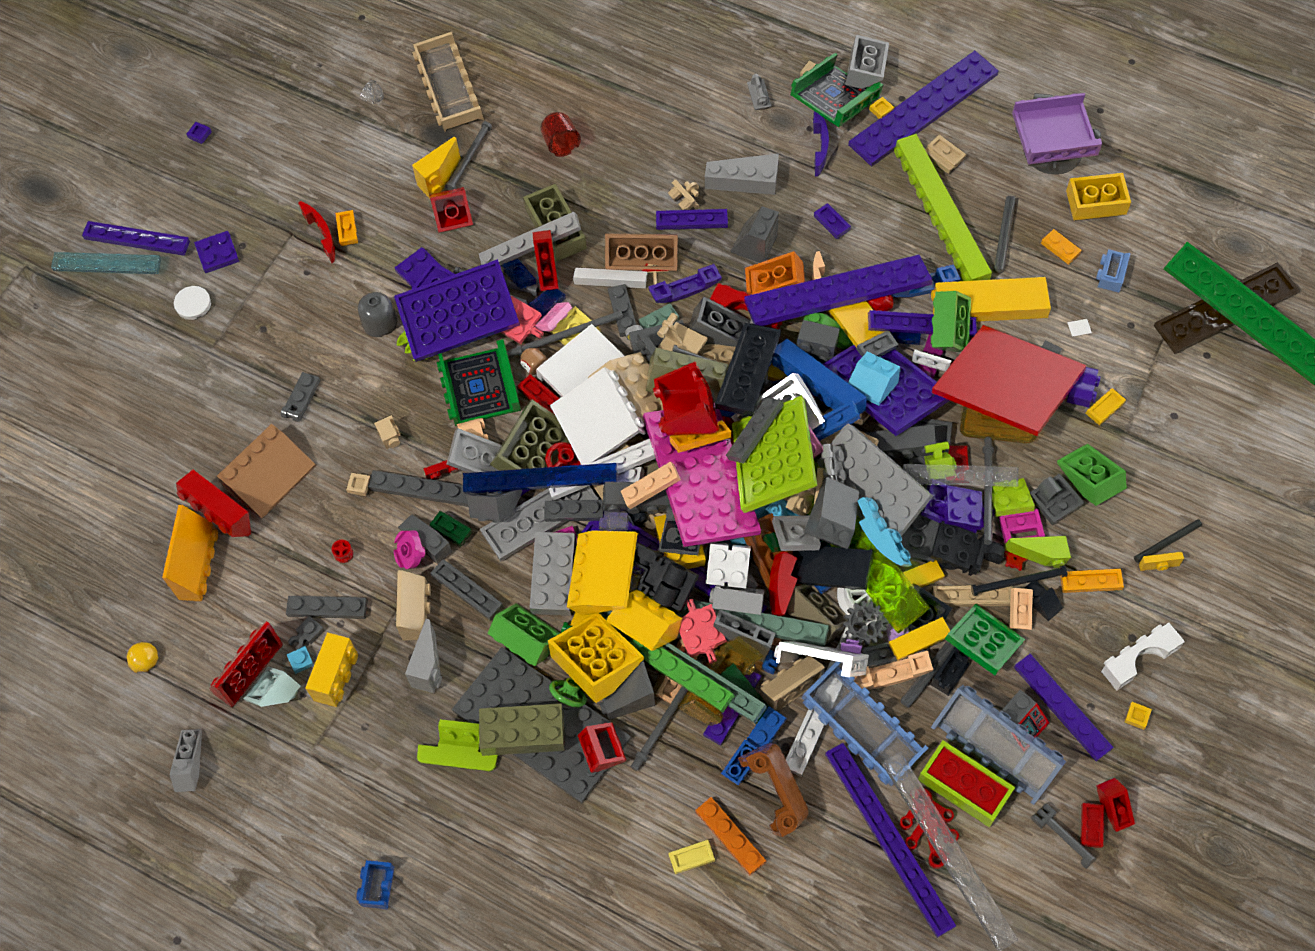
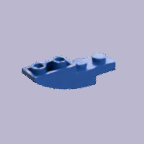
M769 706L721 774L739 786L751 769L748 766L742 767L738 757L765 744L772 743L776 737L775 735L787 718Z

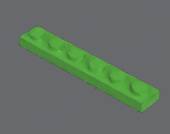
M633 638L629 642L644 656V662L723 713L735 697L732 692L662 647L651 651Z

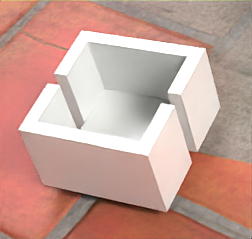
M711 542L706 584L724 586V582H728L729 587L746 588L750 546L733 544L732 550H728L729 544Z

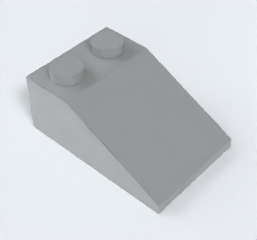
M425 619L405 675L412 688L434 693L435 689L439 688L442 676L440 673L436 634L430 620Z

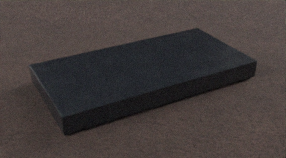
M820 546L819 550L795 551L794 556L797 560L791 576L797 578L796 584L867 590L874 556L872 550Z

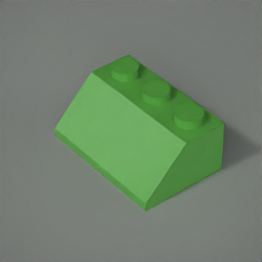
M958 291L935 292L933 299L934 316L932 317V347L942 351L962 352L969 343L971 297Z
M515 603L495 615L487 634L493 637L495 641L508 647L511 652L524 658L527 663L536 666L550 654L548 640L560 633Z

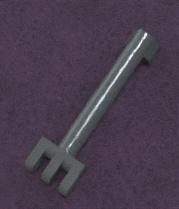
M1045 803L1042 807L1047 814L1042 809H1039L1037 814L1042 819L1034 814L1031 816L1032 821L1041 829L1047 824L1083 858L1081 864L1087 869L1096 858L1053 819L1057 812Z

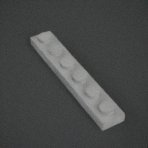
M572 212L479 253L481 265L497 259L500 265L534 251L532 232L551 230L552 242L580 231L581 227L577 214Z

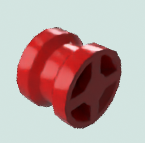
M340 539L333 543L331 550L338 562L347 563L353 558V549L348 541Z

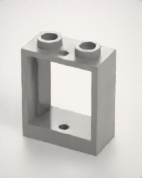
M725 584L724 586L716 585L710 592L709 602L713 603L712 608L761 615L765 590L729 587Z

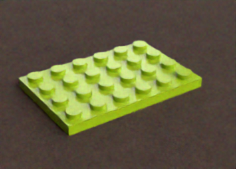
M802 395L783 403L784 406L745 463L736 462L740 506L744 513L817 486L807 411ZM751 416L732 423L734 442L752 418Z

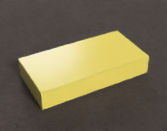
M709 840L668 853L675 875L715 861Z

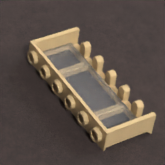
M452 32L413 44L415 51L412 53L415 62L419 61L420 63L417 65L420 75L424 74V77H421L424 87L429 88L426 90L429 100L433 99L431 106L434 113H438L436 119L438 125L443 126L444 132H446V129L476 119L484 120Z

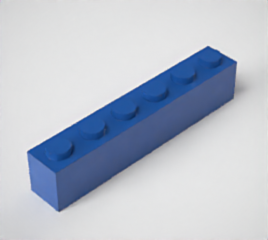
M786 339L777 345L771 362L772 365L783 371L786 376L792 373L799 374L811 394L819 398L826 406L835 410L852 400L856 404L859 415L866 411L867 397L790 340Z

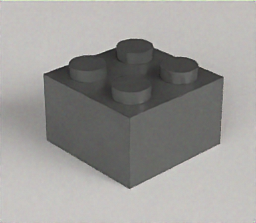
M803 320L797 339V346L818 362L824 364L835 357L840 329Z

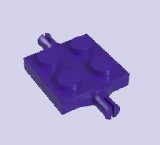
M946 485L943 488V500L932 499V507L942 508L945 524L981 530L984 527V507L981 491ZM992 509V517H994L995 514L994 509Z

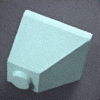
M267 667L243 699L261 707L287 703L295 698L301 686L284 671Z

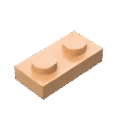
M1011 588L1010 629L1032 630L1033 590Z

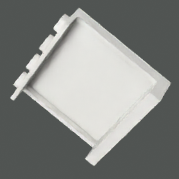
M591 324L536 369L537 378L541 382L545 380L563 397L587 380L593 372L609 360L624 357V355Z
M605 367L550 405L582 466L602 459L638 433L646 434L643 428L645 426L643 421L635 413V406L626 397L628 395L627 391L617 381L619 380L618 375L614 370L611 371Z
M796 641L779 642V645L775 648L774 656L777 658L776 663L795 662L798 660L799 654L843 662L841 676L855 677L866 675L869 658L867 654L849 653L836 648Z

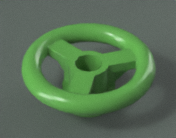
M567 678L565 681L555 680L549 685L551 694L563 704L581 707L587 702L585 693L572 678ZM556 686H563L559 690L555 689Z

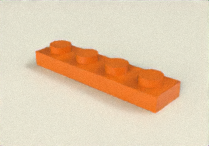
M712 797L695 810L697 815L750 876L766 863L765 858Z

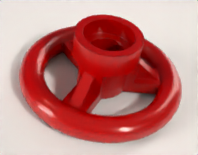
M555 443L546 452V465L557 476L568 473L558 470L562 466L568 464L576 466L573 470L582 467L578 457L577 460L573 459L575 452L570 443ZM557 449L559 453L558 462L553 465L551 455Z

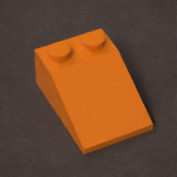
M795 251L745 268L746 289L749 295L805 282L803 261Z

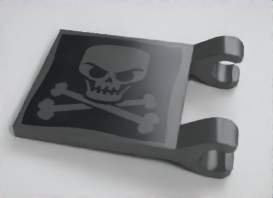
M668 506L659 552L698 556L701 544L683 546L672 508Z

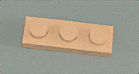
M669 462L621 490L627 507L632 509L681 479L674 464Z

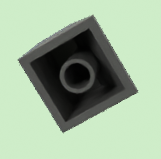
M763 206L744 223L731 249V253L759 263L766 261L778 236L779 212Z
M644 661L633 670L611 695L602 699L603 702L599 703L602 714H607L608 720L655 706L654 692Z

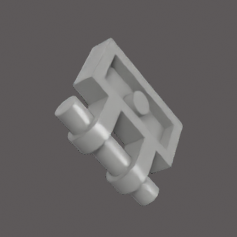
M823 444V452L821 453L825 466L823 476L844 484L846 474L843 470L844 453L841 447Z

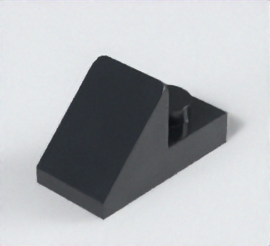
M1034 581L1023 588L1033 590L1032 606L1048 622L1063 609L1052 587L1046 590L1038 581Z

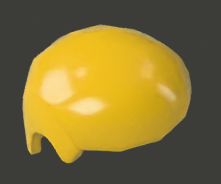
M139 642L132 645L126 656L128 667L135 673L148 672L158 661L157 649L147 642Z

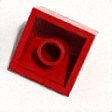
M464 187L430 195L438 233L473 225Z

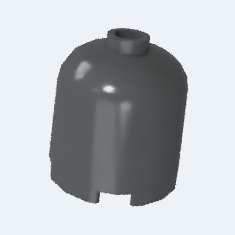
M371 292L361 298L358 304V314L366 334L372 337H382L383 334L392 333L397 326L398 320L390 299L381 292Z

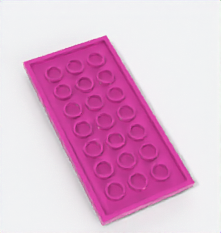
M715 409L717 421H723L720 410ZM664 411L644 413L643 420L658 467L660 468L672 462L681 479L666 488V492L683 546L687 547L760 535L761 528L755 511L752 510L744 513L741 510L736 462L729 460L726 456L732 447L730 438L678 453L670 443V436L666 433L663 434L659 428L658 423L661 422L660 418L664 417Z

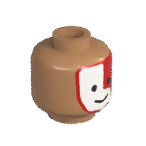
M528 348L521 354L520 363L529 374L536 375V369L548 359L538 348Z

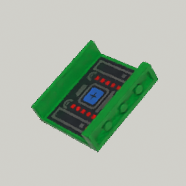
M834 53L826 57L821 63L816 64L811 70L806 71L801 77L796 78L791 84L792 90L790 95L837 127H840L880 97L884 84L877 82L870 87L862 89L845 85L847 73L835 66L838 54Z
M504 339L496 341L498 346L496 349L444 360L442 353L438 354L440 360L436 362L438 371L443 373V377H440L442 388L447 390V393H444L446 404H450L451 408L447 409L450 420H454L455 426L459 423L483 418L484 420L521 411Z

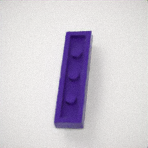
M727 209L656 211V230L728 228Z
M743 666L741 673L755 689L761 679V675ZM728 706L723 713L717 710L703 736L721 746L740 714Z

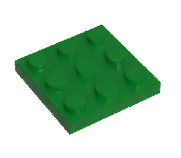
M977 604L965 614L945 637L946 641L994 676L1025 641L1023 637Z

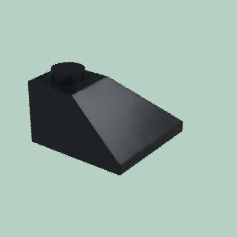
M913 583L902 599L898 621L915 630L941 617L945 620L952 608Z

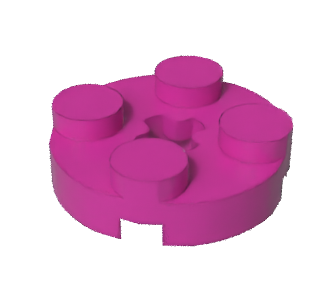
M416 530L400 531L394 541V543H397V549H394V558L397 565L405 569L416 568L421 558L425 556V549L421 545L418 532Z

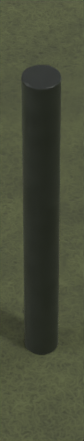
M1199 519L1193 521L1134 556V560L1140 563L1144 556L1157 553L1201 527L1202 522Z

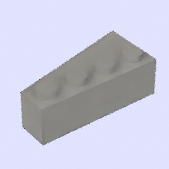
M779 153L707 162L705 189L775 195Z

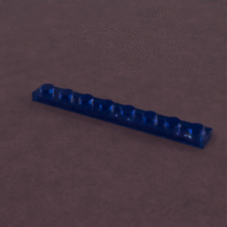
M602 463L463 473V492L469 494L603 485L605 482H618L617 464Z

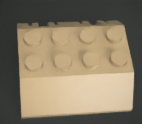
M641 352L609 360L588 377L590 378L604 367L611 371L614 370L619 377L617 381L627 391L628 395L626 397L635 406V413L637 417L641 418L643 423L644 413L663 410L661 399L656 398L654 393L646 391L649 362Z

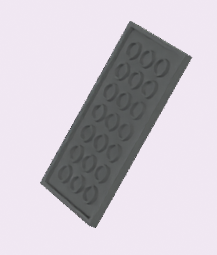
M501 647L452 708V711L468 723L479 724V709L562 704L564 711L565 751L513 755L582 804L609 768L599 772H590L578 734L586 726L610 723V721L587 705L572 707L558 701L549 690L551 680ZM614 725L621 747L624 749L631 736ZM604 731L596 734L605 759L615 758L616 754L608 732Z

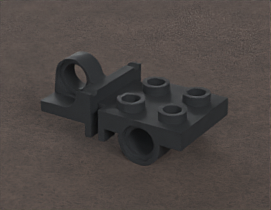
M941 521L930 558L937 560L939 566L944 569L955 570L958 568L962 570V573H966L969 570L968 575L971 576L980 572L983 559L999 565L1003 560L1005 548L1003 547L1004 545L994 541L990 545L985 544L984 534L977 539L978 534L955 525L945 524V521Z
M637 543L633 563L646 570L639 583L638 590H645V594L652 595L653 599L663 606L673 607L678 611H682L699 575L666 556L662 557L663 553Z

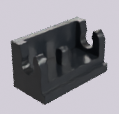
M955 646L933 678L931 686L947 696L950 695L970 664L968 662L970 658L967 655L965 657L960 655V650Z

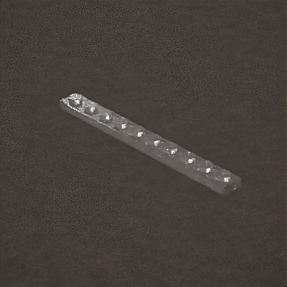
M900 752L882 763L884 769L997 951H1002L1018 941L903 754Z

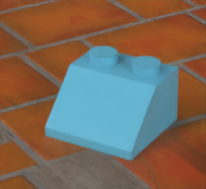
M867 351L857 362L848 384L865 395L868 401L879 406L899 383L900 366Z

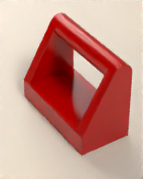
M613 722L586 726L578 734L591 773L602 771L626 761ZM604 731L608 732L616 754L615 758L605 759L596 734Z

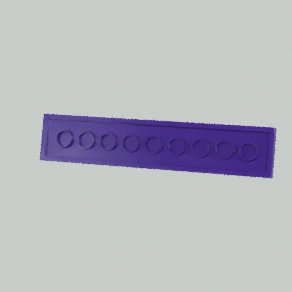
M974 50L895 107L893 111L849 140L848 146L871 167L894 151L897 140L918 134L995 78L999 70Z
M919 254L744 296V302L753 324L764 326L932 285V278Z

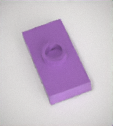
M846 639V642L842 641L840 650L861 654L862 645H859L857 640Z

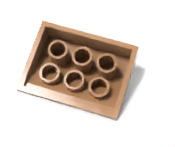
M270 424L217 475V478L225 489L262 519L316 464L273 424Z

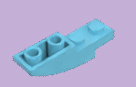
M867 497L857 500L865 517L859 523L873 545L894 563L900 566H911L912 564L909 560L911 557L901 543V535L895 529L886 528L887 524L880 517L879 507L875 500Z

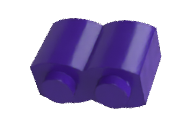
M1086 367L1084 373L1068 393L1067 403L1089 408L1090 403L1095 402L1097 392L1094 391V388L1099 386L1101 376H1097V369Z

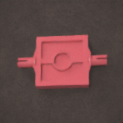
M511 296L520 325L501 333L519 344H522L526 337L531 334L541 339L544 332L535 326L542 317L541 313Z
M689 599L686 602L689 613L681 617L683 619L679 629L680 635L690 657L706 653L709 663L712 664L717 661L713 650L727 642V639L713 626L717 614L715 609L712 608V604L697 609L694 600Z

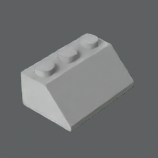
M856 35L851 49L845 85L862 89L882 81L889 43Z

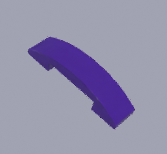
M814 111L813 134H820L821 152H815L814 160L815 177H818L826 164L829 133L824 118Z
M715 264L698 269V273L669 284L663 281L649 286L648 289L656 303L673 302L710 288L721 281L722 277Z

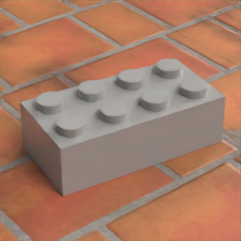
M535 532L530 611L532 614L571 616L572 610L567 608V601L577 540L575 533Z

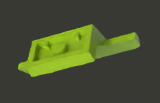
M440 719L438 725L440 737L438 747L418 744L417 759L423 764L490 772L495 769L498 755L482 756L481 752H479V724Z

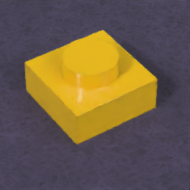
M881 97L870 105L869 110L880 119L893 111L894 107L885 98Z
M1131 702L1124 722L1144 730L1152 709Z

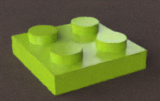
M1024 478L992 483V508L995 510L996 517L1034 511L1035 505Z

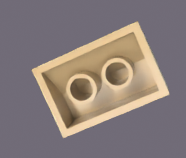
M398 570L396 627L403 641L418 640L425 619H427V614H430V602H427V596L431 595V586L427 584L423 576Z
M811 656L801 657L788 670L787 668L781 670L772 681L768 679L762 683L759 695L768 706L778 712L803 695L824 674L825 667L823 664Z

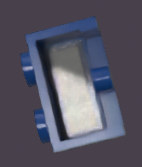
M366 860L365 867L362 866L360 872L362 886L358 888L356 897L362 907L388 910L394 874L392 863Z

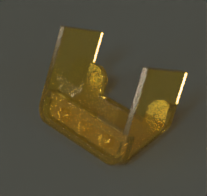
M737 636L721 644L714 652L717 661L712 664L708 661L706 667L719 675L730 664L734 663L744 676L746 674L750 675L756 667L754 663L763 659L764 655ZM690 691L687 692L678 706V709L709 726L717 725L723 717L722 712Z

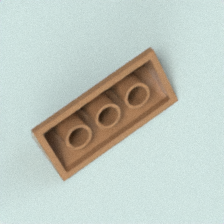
M605 233V269L677 271L678 234ZM646 263H648V264H653V265H658V266H645V265H646Z

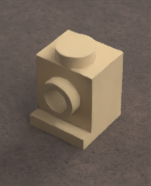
M392 415L374 423L386 449L397 447L400 444L398 436L401 434L395 425Z

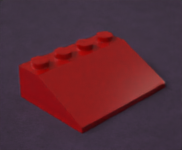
M264 622L251 633L250 639L238 649L237 655L225 665L224 671L211 683L210 691L232 708L283 646L282 641L269 622Z

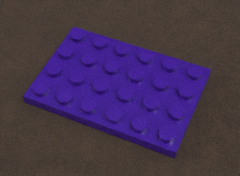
M498 259L394 296L415 362L520 325Z
M852 345L823 365L848 383L857 362L862 356L857 351L855 345ZM893 350L880 356V358L900 366L899 383L879 406L867 400L866 412L897 436L950 400L932 393V388L937 382L897 350Z

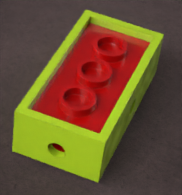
M942 740L918 778V781L989 828L1015 789L1014 786L944 740Z

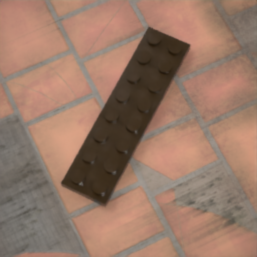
M1278 262L1240 280L1242 284L1271 306L1298 294L1300 290ZM1201 299L1155 322L1154 327L1173 353L1177 354L1235 324Z

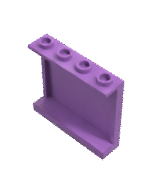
M1085 93L1015 102L1012 115L1028 165L1096 156L1099 154L1102 142L1100 138L1095 139L1083 104Z

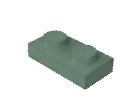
M669 303L639 319V324L643 329L662 325V322L667 320L671 313L678 316L676 321L680 319L675 309Z

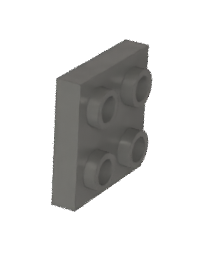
M1061 474L1053 478L1048 477L1040 483L1038 488L1030 492L1034 504L1052 526L1084 505V501Z

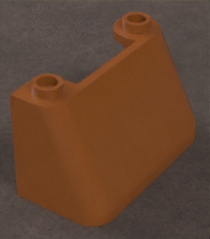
M768 743L738 757L742 767L748 766L751 771L757 774L768 773L783 805L774 810L775 819L769 825L773 835L783 837L792 833L807 818L809 811L779 746Z

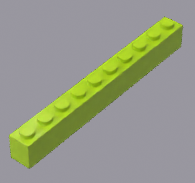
M917 134L897 140L896 148H894L895 156L900 159L904 172H907L909 175L910 184L916 188L917 197L922 200L924 210L931 216L932 225L938 229L939 237L945 242L948 254L952 255L956 269H959L961 272L962 280H990L992 271Z

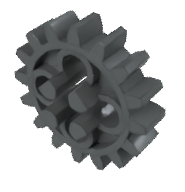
M862 601L861 606L855 603L853 605L854 609L849 608L847 610L850 615H844L843 617L848 620L843 624L844 627H848L845 634L851 633L850 639H858V644L864 641L865 645H869L870 640L876 643V637L880 639L883 637L881 631L885 632L887 630L883 624L887 623L888 620L882 619V616L886 613L879 612L880 606L874 608L873 602L866 605V602ZM858 611L863 612V618L857 615ZM872 615L877 617L876 622L872 621L867 626H862L859 631L854 630V624L859 625L863 620L867 621ZM867 630H872L873 635H868Z

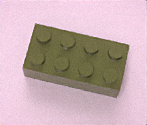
M556 184L523 197L525 210L535 228L572 213ZM582 230L552 242L555 262L587 249L586 238Z
M562 704L479 709V749L482 756L565 751L564 711Z

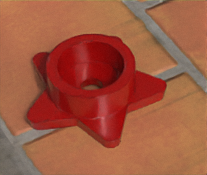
M1008 551L1004 553L1006 557L1005 566L1016 568L1019 571L1022 570V563L1028 560Z

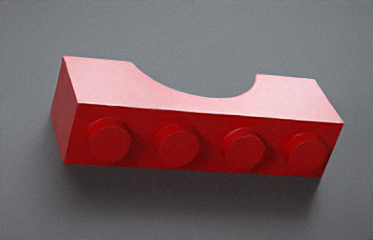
M717 284L710 300L731 311H748L744 302V296H748V293L732 289L728 285ZM783 321L764 325V327L779 329Z

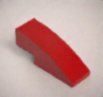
M785 551L775 555L770 573V606L772 615L776 616L785 615L797 582V578L791 576L797 558Z

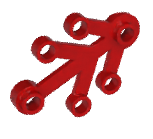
M918 788L911 797L912 807L906 816L901 818L899 824L903 830H909L912 827L913 818L919 810L921 811L922 819L912 835L906 838L905 844L910 851L915 850L919 838L925 831L930 849L929 865L934 869H940L946 863V856L938 848L934 829L943 834L949 843H956L959 833L930 815L929 809L941 815V820L945 823L953 820L954 813L951 809H945L933 801V796L928 789ZM923 796L925 797L926 801L920 802L918 800V797ZM949 813L951 818L946 819L943 814ZM908 820L910 825L904 826L902 821ZM954 833L956 839H950L949 834ZM912 840L915 845L910 847L907 841ZM933 858H939L940 863L935 864L933 862Z

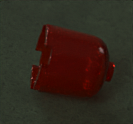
M553 112L542 120L540 126L541 134L549 152L554 153L557 157H564L570 155L571 150L575 147H579L581 136L567 114Z

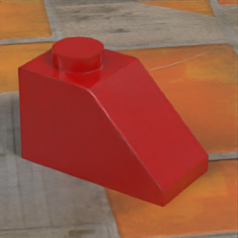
M1116 778L1096 785L1100 804L1104 805V811L1113 829L1118 832L1134 825L1135 821L1127 788Z

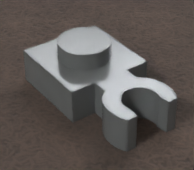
M308 616L296 629L298 635L292 636L288 643L292 646L295 642H299V645L295 648L298 650L304 647L306 641L312 644L325 630L312 617Z

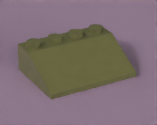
M531 400L523 409L490 465L509 477L545 489L547 486L546 481H549L553 476L545 461L547 450L555 443L570 442L556 416ZM557 449L551 455L553 465L558 462L559 453Z

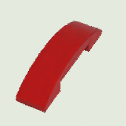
M298 202L307 223L310 225L316 222L325 238L321 240L324 252L331 263L335 262V245L327 223L313 207L305 202Z

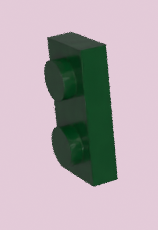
M439 511L429 524L440 535L462 547L472 533V529L442 511Z

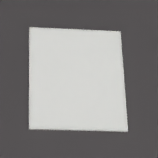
M1087 319L1067 322L1072 337L1092 333Z

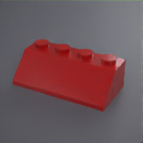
M194 469L176 482L178 497L190 503L195 511H200L204 514L209 522H214L218 525L223 533H228L232 537L251 535L249 512Z

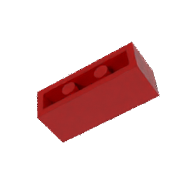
M551 230L532 232L540 290L559 289Z

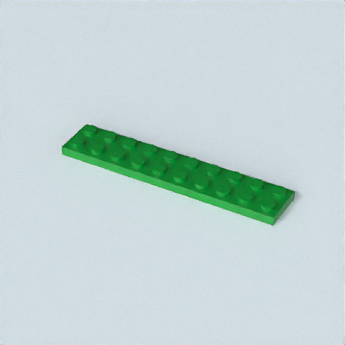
M1186 242L1164 267V270L1315 385V339L1197 248Z

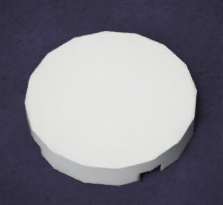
M190 286L182 289L174 299L175 310L180 317L188 320L204 316L211 306L209 294L199 286Z

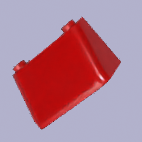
M696 361L654 379L655 387L653 392L656 398L661 399L664 417H661V422L658 423L663 434L666 433L668 436L714 434L719 431L712 393Z

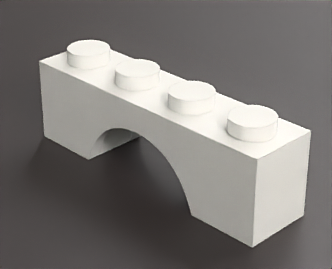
M1170 623L1164 626L1158 625L1151 631V635L1148 637L1143 635L1136 641V645L1125 647L1120 651L1121 655L1116 658L1112 656L1104 662L1105 666L1101 672L1116 691L1130 683L1137 675L1135 668L1137 657L1143 654H1155L1165 659L1181 648L1185 641Z

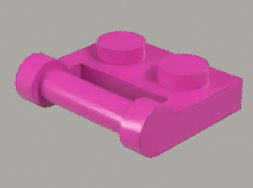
M1034 509L1031 512L998 517L1004 545L1011 538V534L1036 531V535L1019 538L1045 537L1038 509Z

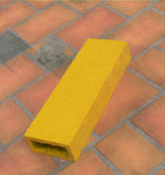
M1046 277L935 283L934 290H931L932 301L935 297V292L958 291L971 297L970 317H976V322L1048 318L1051 310Z

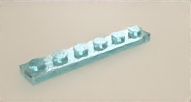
M54 252L51 268L53 271L159 274L161 257L160 255Z

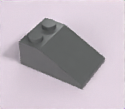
M703 297L693 310L689 329L707 337L706 343L736 347L744 323H750L751 320Z
M824 477L804 533L834 546L848 549L855 531L859 491Z

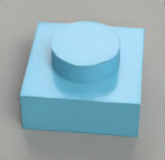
M305 646L287 654L295 674L314 666Z

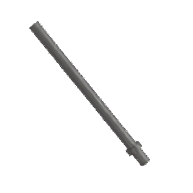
M620 310L521 346L520 344L516 345V348L507 350L508 357L510 358L518 354L521 356L528 348H538L578 334L591 324L597 327L623 318L622 312Z
M986 437L982 448L984 453V543L990 545L992 544V454L994 453V447L992 446V438Z
M702 656L698 660L704 666L708 661ZM684 687L680 688L641 751L636 753V759L630 766L633 770L638 771L642 763L647 761V755L686 696L688 690Z

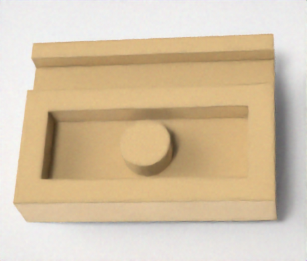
M938 135L925 149L930 160L948 174L966 158L964 152L941 135Z

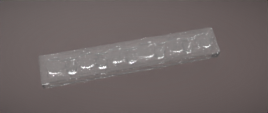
M903 464V470L919 484L1018 487L1019 467Z

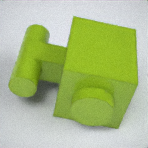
M948 441L924 446L925 453L933 452V455L924 456L926 475L930 479L954 476L953 469H956L954 457H951L947 452L942 453V450L949 449Z

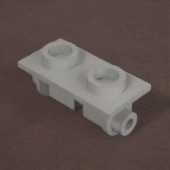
M754 74L751 81L747 82L754 109L771 107L764 79H761V76L758 74Z

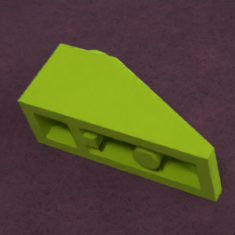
M1066 536L1010 538L1003 546L1005 551L1043 566H1053L1054 568H1060L1061 565H1065L1071 558Z

